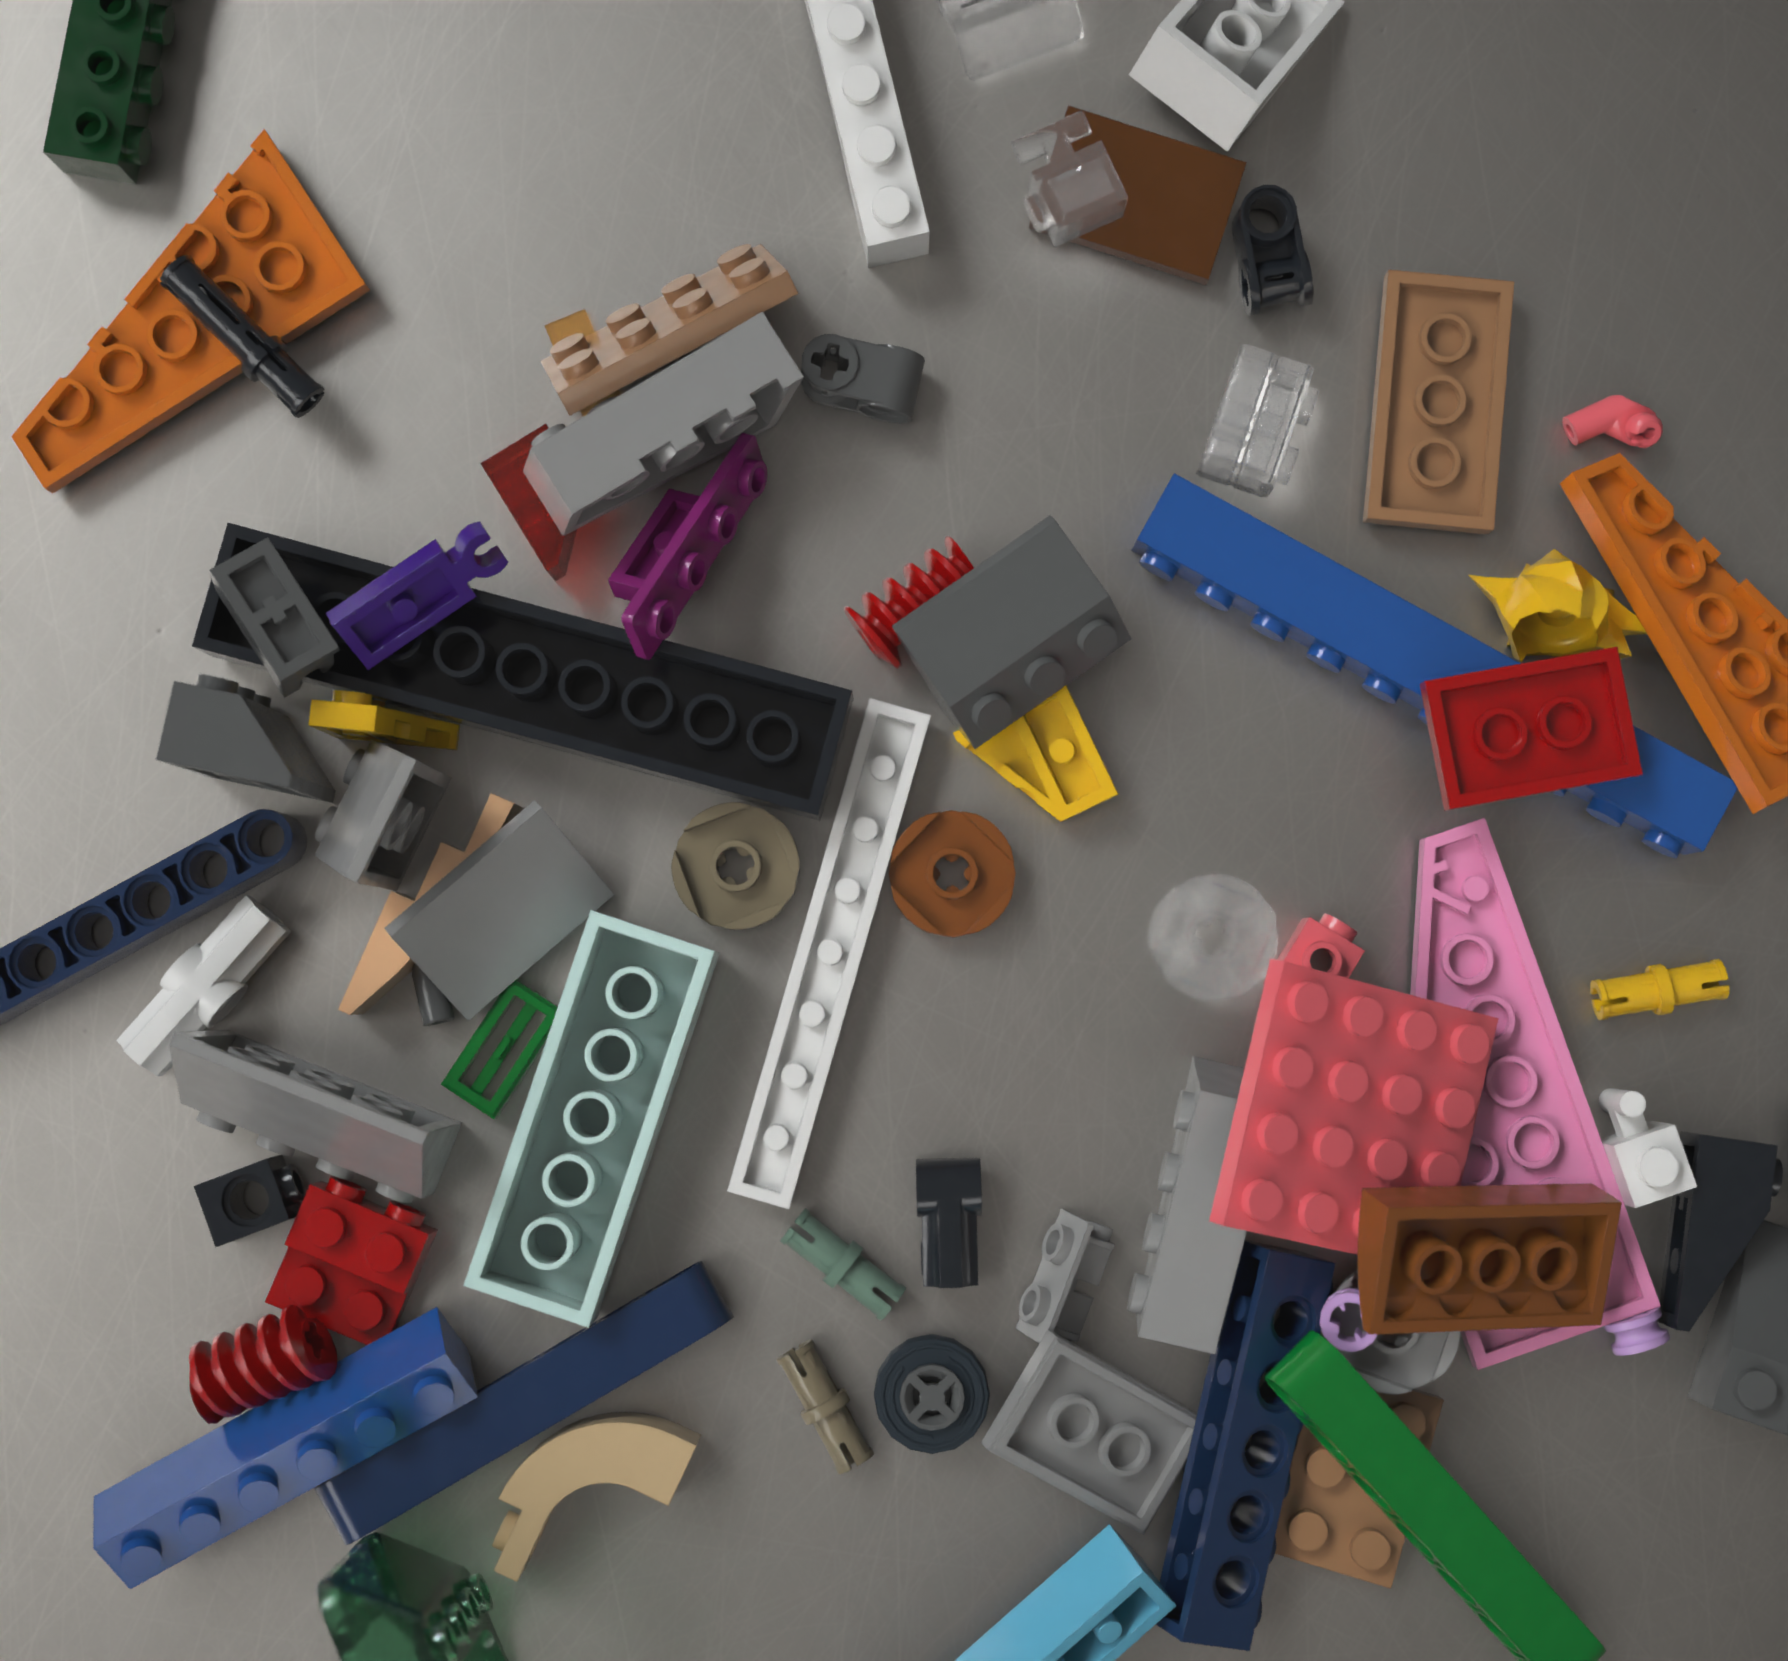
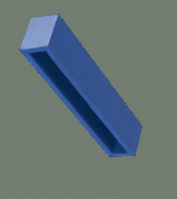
M438 1307L428 1311L338 1361L335 1374L329 1380L315 1381L304 1390H292L281 1399H270L263 1406L245 1412L95 1495L93 1500V1549L129 1589L136 1587L477 1398L478 1395L468 1348Z

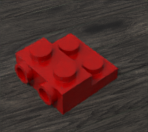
M331 1176L328 1183L318 1181L309 1185L284 1245L288 1246L265 1302L282 1310L289 1305L298 1306L308 1319H318L327 1329L369 1345L396 1330L438 1229L424 1224L423 1221L426 1214L412 1206L391 1200L387 1208L364 1199L367 1189L350 1180Z

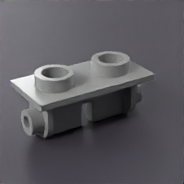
M1060 1210L1056 1223L1049 1228L1042 1244L1043 1257L1034 1281L1022 1295L1019 1305L1020 1318L1015 1329L1037 1343L1041 1342L1048 1329L1070 1342L1072 1340L1079 1341L1080 1333L1094 1298L1074 1289L1078 1279L1099 1286L1111 1251H1113L1115 1246L1114 1243L1110 1242L1113 1229L1089 1220L1088 1222L1067 1210Z

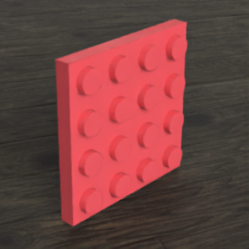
M1270 959L1209 1221L1230 1228L1358 1255V1227L1362 1188L1461 1186L1499 1018L1298 964Z

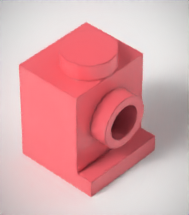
M1324 913L1319 922L1311 917L1302 918L1277 960L1312 968L1310 964L1311 955L1315 950L1323 949L1330 954L1332 959L1331 967L1327 972L1349 978L1365 950L1352 943L1357 935V931L1339 919Z

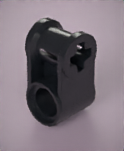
M1261 185L1256 187L1245 196L1232 222V235L1238 260L1239 286L1245 312L1248 316L1260 313L1261 307L1297 301L1300 306L1311 305L1314 294L1312 271L1307 253L1304 250L1295 201L1284 188L1277 185ZM1255 209H1266L1272 212L1279 223V230L1272 233H1263L1257 230L1250 221L1249 212Z

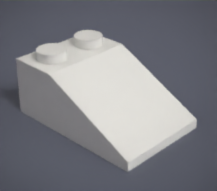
M1181 0L1159 24L1130 71L1129 76L1228 152L1345 2L1343 0Z

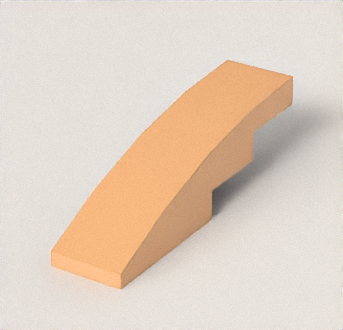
M490 793L465 851L441 842L416 899L403 893L390 892L338 1008L339 1011L349 1015H363L412 972L415 963L384 928L523 810V807Z

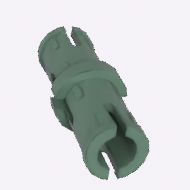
M805 1208L794 1222L812 1235L814 1241L809 1242L790 1227L780 1242L788 1245L805 1260L825 1274L823 1281L831 1288L838 1284L873 1312L877 1319L882 1321L891 1311L892 1307L877 1296L872 1289L874 1287L879 1288L897 1303L906 1287L903 1284L897 1283L880 1268L863 1257L860 1253L864 1248L854 1240L848 1245Z

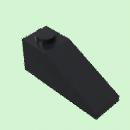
M1680 1131V1140L1697 1187L1672 1196L1660 1294L1662 1316L1657 1322L1676 1330L1690 1332L1769 1213L1772 1197L1777 1196L1780 1191L1783 1167L1781 1160L1776 1158L1778 1145Z

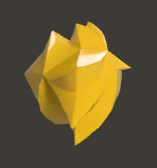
M1555 548L1533 565L1527 563L1518 578L1468 575L1494 605L1508 637L1506 648L1511 646L1512 656L1520 662L1523 661L1525 656H1567L1611 647H1618L1619 657L1623 659L1632 657L1625 636L1647 634L1638 617L1615 599V590L1605 588L1585 568L1571 561Z

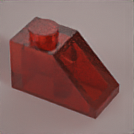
M544 424L481 462V465L542 565L553 580L557 581L566 575L577 529L564 536L561 534L523 473L532 447L531 442L549 428L547 424Z

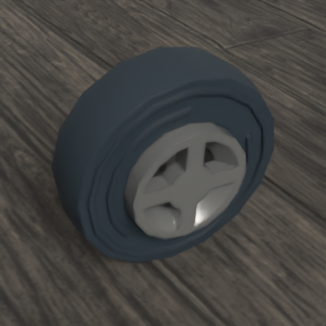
M934 1334L909 1338L890 1351L878 1370L874 1389V1400L878 1418L889 1435L910 1450L930 1454L954 1450L972 1438L986 1418L990 1398L985 1369L973 1351L954 1338ZM922 1379H924L926 1382H936L937 1384H926Z

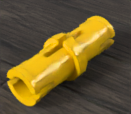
M1712 959L1710 962L1666 969L1664 965L1655 964L1647 966L1645 973L1605 980H1592L1590 983V993L1592 995L1598 994L1599 998L1591 999L1594 1013L1599 1020H1607L1609 1017L1650 1010L1657 1015L1672 1013L1674 1006L1714 999H1727L1730 991L1729 985H1719L1718 981L1729 979L1726 968L1720 959Z

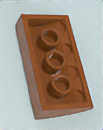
M1593 1183L1362 1188L1357 1263L1363 1330L1369 1335L1601 1325L1622 1202Z

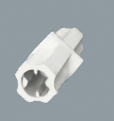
M245 895L228 916L219 923L218 927L203 944H195L171 965L161 979L160 986L163 989L116 1041L122 1046L123 1051L139 1066L149 1070L155 1076H163L173 1065L169 1044L174 1032L203 1031L206 1027L211 1028L224 1019L247 992L248 985L246 982L291 931L266 906L259 903L252 896Z

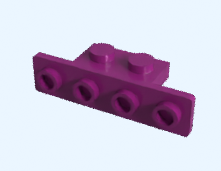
M741 433L700 496L669 488L609 577L608 582L614 596L630 601L621 616V621L637 657L650 660L661 642L672 634L677 618L692 594L702 587L712 563L723 546L733 539L738 523L753 500L758 498L764 491L768 471L754 435Z

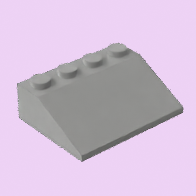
M229 1030L174 1032L169 1047L181 1104L200 1111L196 1119L198 1122L227 1133H233L237 1125L259 1134L256 1144L260 1147L284 1156L292 1157L295 1149L319 1158L316 1164L317 1169L341 1179L352 1180L355 1173L378 1181L375 1189L376 1192L402 1203L412 1204L415 1196L423 1199L435 1193L462 1122Z

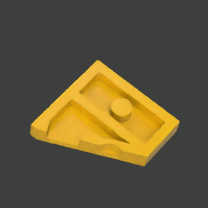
M1067 685L976 749L973 748L959 730L953 732L958 743L973 752L996 770L999 775L1027 794L1060 822L1119 795L1116 785Z
M333 690L332 701L311 699L308 725L335 738L368 742L372 739L379 743L456 751L458 749L460 725L385 708V702L372 700V695Z

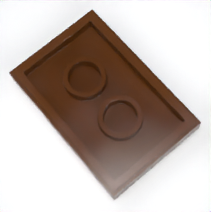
M1068 105L1030 219L1029 229L1207 285L1247 162Z

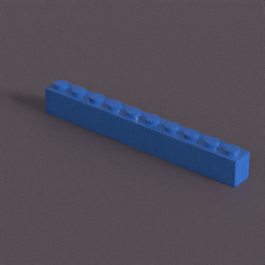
M1175 473L1172 475L1131 550L1142 556L1139 564L1150 573L1168 581H1172L1176 575L1195 585L1197 589L1194 594L1208 605L1226 612L1230 606H1233L1253 617L1250 625L1268 638L1284 642L1286 637H1289L1309 648L1306 656L1317 665L1335 673H1340L1343 667L1365 679L1362 687L1375 697L1393 704L1400 698L1420 709L1421 711L1417 717L1426 725L1427 720L1420 689L1422 682L1521 664ZM1633 725L1643 775L1550 792L1555 795L1564 796L1569 791L1589 802L1586 811L1593 817L1615 827H1621L1622 823L1625 822L1645 833L1642 839L1645 845L1665 856L1677 858L1680 853L1687 855L1704 852L1738 788L1732 779Z

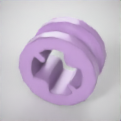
M1348 1287L1339 1289L1328 1297L1321 1310L1320 1326L1322 1334L1334 1347L1342 1351L1355 1352L1363 1350L1372 1344L1377 1335H1369L1366 1331L1362 1333L1358 1327L1355 1329L1353 1337L1339 1332L1341 1321L1332 1317L1334 1308L1339 1306L1342 1311H1345L1347 1302L1360 1305L1359 1289Z
M1660 1307L1604 1326L1605 1331L1612 1332L1615 1335L1616 1340L1611 1345L1614 1355L1625 1356L1645 1352L1661 1346L1670 1340L1668 1329L1660 1328L1657 1322L1662 1316Z

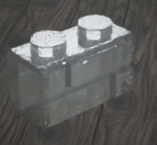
M1242 344L1235 356L1196 474L1199 477L1223 485H1231L1235 489L1266 498L1274 489L1276 482L1287 485L1299 453V449L1289 446L1295 425L1297 423L1307 426L1319 394V390L1308 387L1314 368L1311 365L1284 356L1278 357L1275 353L1249 344Z

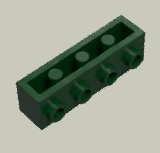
M172 0L72 1L43 153L62 172L137 184L140 165L145 166L151 154L152 137L148 128L151 107L160 102L163 92V73L159 67L163 44L169 45L174 35L175 15L171 7Z

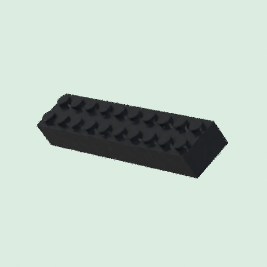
M227 523L215 566L268 537L339 647V651L334 653L335 663L329 671L322 673L320 669L314 670L306 675L302 681L334 690L372 695V700L382 701L389 705L821 821L854 700L852 690L663 640L652 658L647 660L636 656L627 633L623 628L474 588L472 590L476 595L475 598L367 670L331 625L326 613L393 567ZM211 578L192 647L215 658L267 671L217 594Z

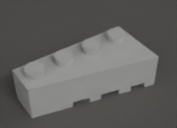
M762 311L620 396H614L602 401L593 407L586 416L565 427L564 424H558L543 431L531 442L532 447L523 473L564 536L730 450L741 433L756 436L774 427L804 376Z

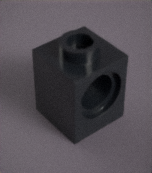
M283 1155L266 1158L194 1186L215 1247L295 1218L301 1206L300 1202L303 1201L306 1194L297 1168L293 1164L286 1165ZM250 1181L260 1183L268 1193V1206L262 1215L250 1212L244 1204L243 1192Z

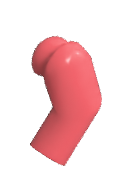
M1611 395L1562 418L1565 434L1575 446L1604 433L1629 446L1648 448L1655 445L1663 433V424L1654 411L1621 395Z

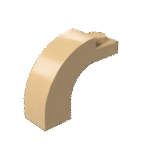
M637 1412L598 1414L578 1420L553 1433L540 1443L522 1462L498 1498L522 1511L520 1514L509 1510L498 1530L492 1547L502 1551L493 1571L517 1582L527 1568L555 1506L564 1497L579 1488L598 1483L618 1484L636 1490L669 1506L701 1434L668 1419Z

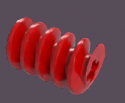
M946 536L944 541L948 558L932 548L924 552L927 572H924L913 563H907L903 566L906 587L890 577L882 581L885 602L871 592H866L861 596L864 616L850 607L845 606L843 608L849 621L877 659L882 658L896 669L902 666L898 646L902 643L891 626L974 569L965 553L950 536Z
M289 1305L281 1311L280 1319L276 1315L267 1314L259 1319L257 1327L250 1323L240 1325L235 1330V1336L228 1332H222L213 1338L212 1345L207 1341L196 1342L190 1348L189 1390L192 1402L199 1415L207 1424H217L224 1417H235L247 1408L263 1406L270 1399H281L292 1390H304L315 1381H327L335 1374L337 1366V1350L331 1334L318 1319H308L298 1306Z

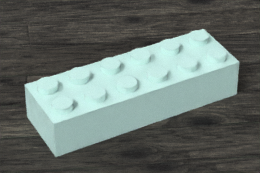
M590 910L463 1286L587 1328L598 1318L720 952Z

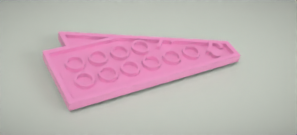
M1478 819L1421 839L1419 841L1410 995L1499 1018L1461 1186L1593 1183L1622 1202L1602 1324L1597 1326L1460 1331L1472 1366L1480 1370L1652 1310L1661 1305L1486 819Z

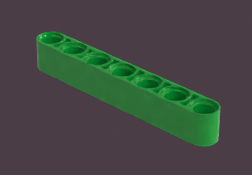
M1309 1330L1265 1376V1381L1276 1395L1517 1661H1598L1605 1654L1604 1646L1328 1340L1314 1330Z

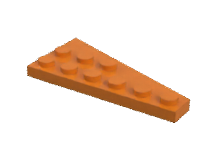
M265 129L250 145L253 151L233 175L227 173L213 190L217 195L194 223L185 224L125 297L124 300L127 304L106 329L102 326L88 342L87 345L90 349L66 378L60 377L11 436L44 489L55 493L242 373L243 363L208 331L170 291L160 285L162 273L177 258L183 255L191 256L195 261L194 263L231 297L270 337L274 335L279 336L286 344L370 291Z
M1621 453L1572 472L1559 484L1752 814H1755L1787 798L1788 619L1747 579L1738 583L1716 561L1721 553L1705 537L1697 542L1673 518L1674 506Z

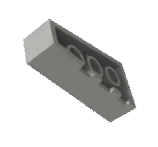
M1195 1056L1192 1058L1186 1089L1181 1091L1175 1110L1173 1129L1177 1130L1172 1152L1165 1153L1160 1169L1158 1190L1163 1191L1159 1211L1158 1214L1150 1213L1144 1233L1142 1249L1145 1252H1149L1145 1274L1135 1273L1128 1298L1127 1311L1136 1313L1138 1337L1210 1354H1215L1247 1231L1210 1222L1209 1219L1245 1068Z

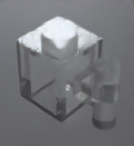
M1082 110L1011 142L1014 154L1020 165L1041 156L1044 157L1047 165L1031 172L1028 191L1030 195L1024 197V204L1035 230L1038 233L1047 230L1054 248L1122 218L1128 201L1127 193L1102 140L1074 152L1071 143L1091 135L1089 122Z

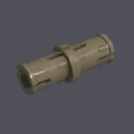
M809 1339L799 1344L798 1349L795 1350L793 1347L776 1360L785 1371L804 1407L800 1414L805 1424L814 1425L839 1475L852 1470L851 1464L854 1462L856 1466L861 1465L870 1459L874 1452L868 1446L846 1406L850 1401L844 1388L837 1389L814 1347V1341Z

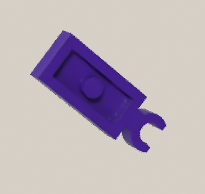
M480 521L474 522L460 531L455 540V546L445 552L437 540L434 539L328 611L326 615L334 629L367 670H369L475 598L476 595L468 582L475 577L488 578L500 573L506 567L508 561L497 545L482 555H475L477 548L487 543L491 537Z

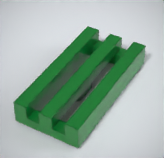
M516 979L500 993L441 1085L492 1119H497L544 1048L558 1005L548 1001L546 997L525 986L523 982ZM519 997L526 1002L472 1086L469 1087L462 1082V1079L515 998ZM539 1010L546 1017L493 1098L489 1100L483 1096V1093Z

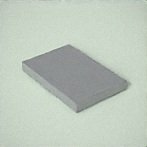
M534 800L384 929L469 1021L585 921L589 916L590 910L596 911L614 893L543 808Z
M1048 1329L981 1443L988 1451L1144 1535L1187 1461L1197 1413Z

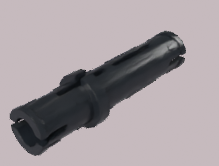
M183 255L174 260L162 273L160 285L170 291L208 331L243 363L242 372L251 381L256 382L260 380L290 410L295 418L302 417L310 412L323 397L325 388L321 384L316 383L287 354V344L279 336L274 335L270 337L231 297L194 263L195 261L191 256Z

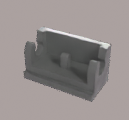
M268 537L209 570L217 594L284 698L299 690L303 684L302 679L312 671L320 669L322 673H325L332 668L335 663L334 653L339 651V647Z

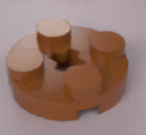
M950 810L927 814L913 822L901 834L892 851L888 876L893 899L908 921L927 933L955 938L977 933L999 918L1012 898L1016 871L1011 847L1003 833L994 824L975 813ZM943 857L950 863L955 862L959 857L965 860L968 867L963 875L969 882L968 885L962 890L953 885L949 886L945 891L936 884L941 875L939 869L935 867L939 860Z

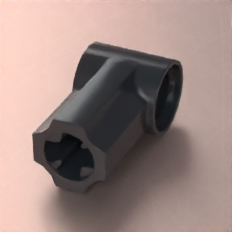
M980 1158L916 1159L917 1217H922L921 1275H923V1287L963 1288L977 1286V1216L982 1215Z

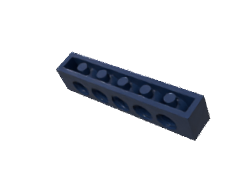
M1244 1240L1215 1354H1210L1160 1577L1161 1585L1177 1606L1156 1625L1181 1642L1250 1651L1254 1630L1259 1624L1262 1615L1261 1598L1268 1566L1276 1552L1275 1535L1282 1503L1290 1488V1467L1297 1435L1301 1432L1304 1425L1276 1395L1265 1380L1260 1388L1259 1384L1264 1372L1266 1371L1267 1375L1309 1330H1314L1320 1334L1321 1310L1328 1297L1333 1294L1332 1277L1336 1263L1301 1251ZM1280 1307V1315L1274 1324L1275 1313ZM1252 1436L1250 1446L1245 1451L1246 1443L1248 1439ZM1238 1500L1237 1507L1235 1511L1231 1514L1232 1507ZM1223 1566L1220 1576L1216 1579L1218 1571Z

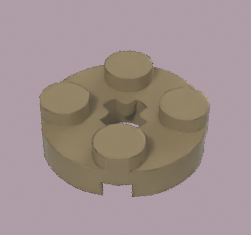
M740 802L721 803L697 814L683 830L684 833L678 840L671 863L674 886L688 910L708 924L731 930L752 929L774 919L794 896L800 872V858L796 843L787 827L763 808ZM735 848L741 857L751 855L754 860V867L746 871L748 880L739 885L736 884L732 877L721 878L718 867L727 863L725 852Z

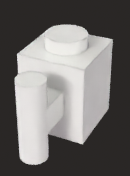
M1614 1088L1604 1090L1599 1096V1105L1604 1112L1609 1113L1616 1133L1601 1138L1624 1205L1638 1208L1696 1188L1697 1184L1675 1124L1656 1121L1646 1123L1643 1115L1646 1108V1100L1637 1091Z

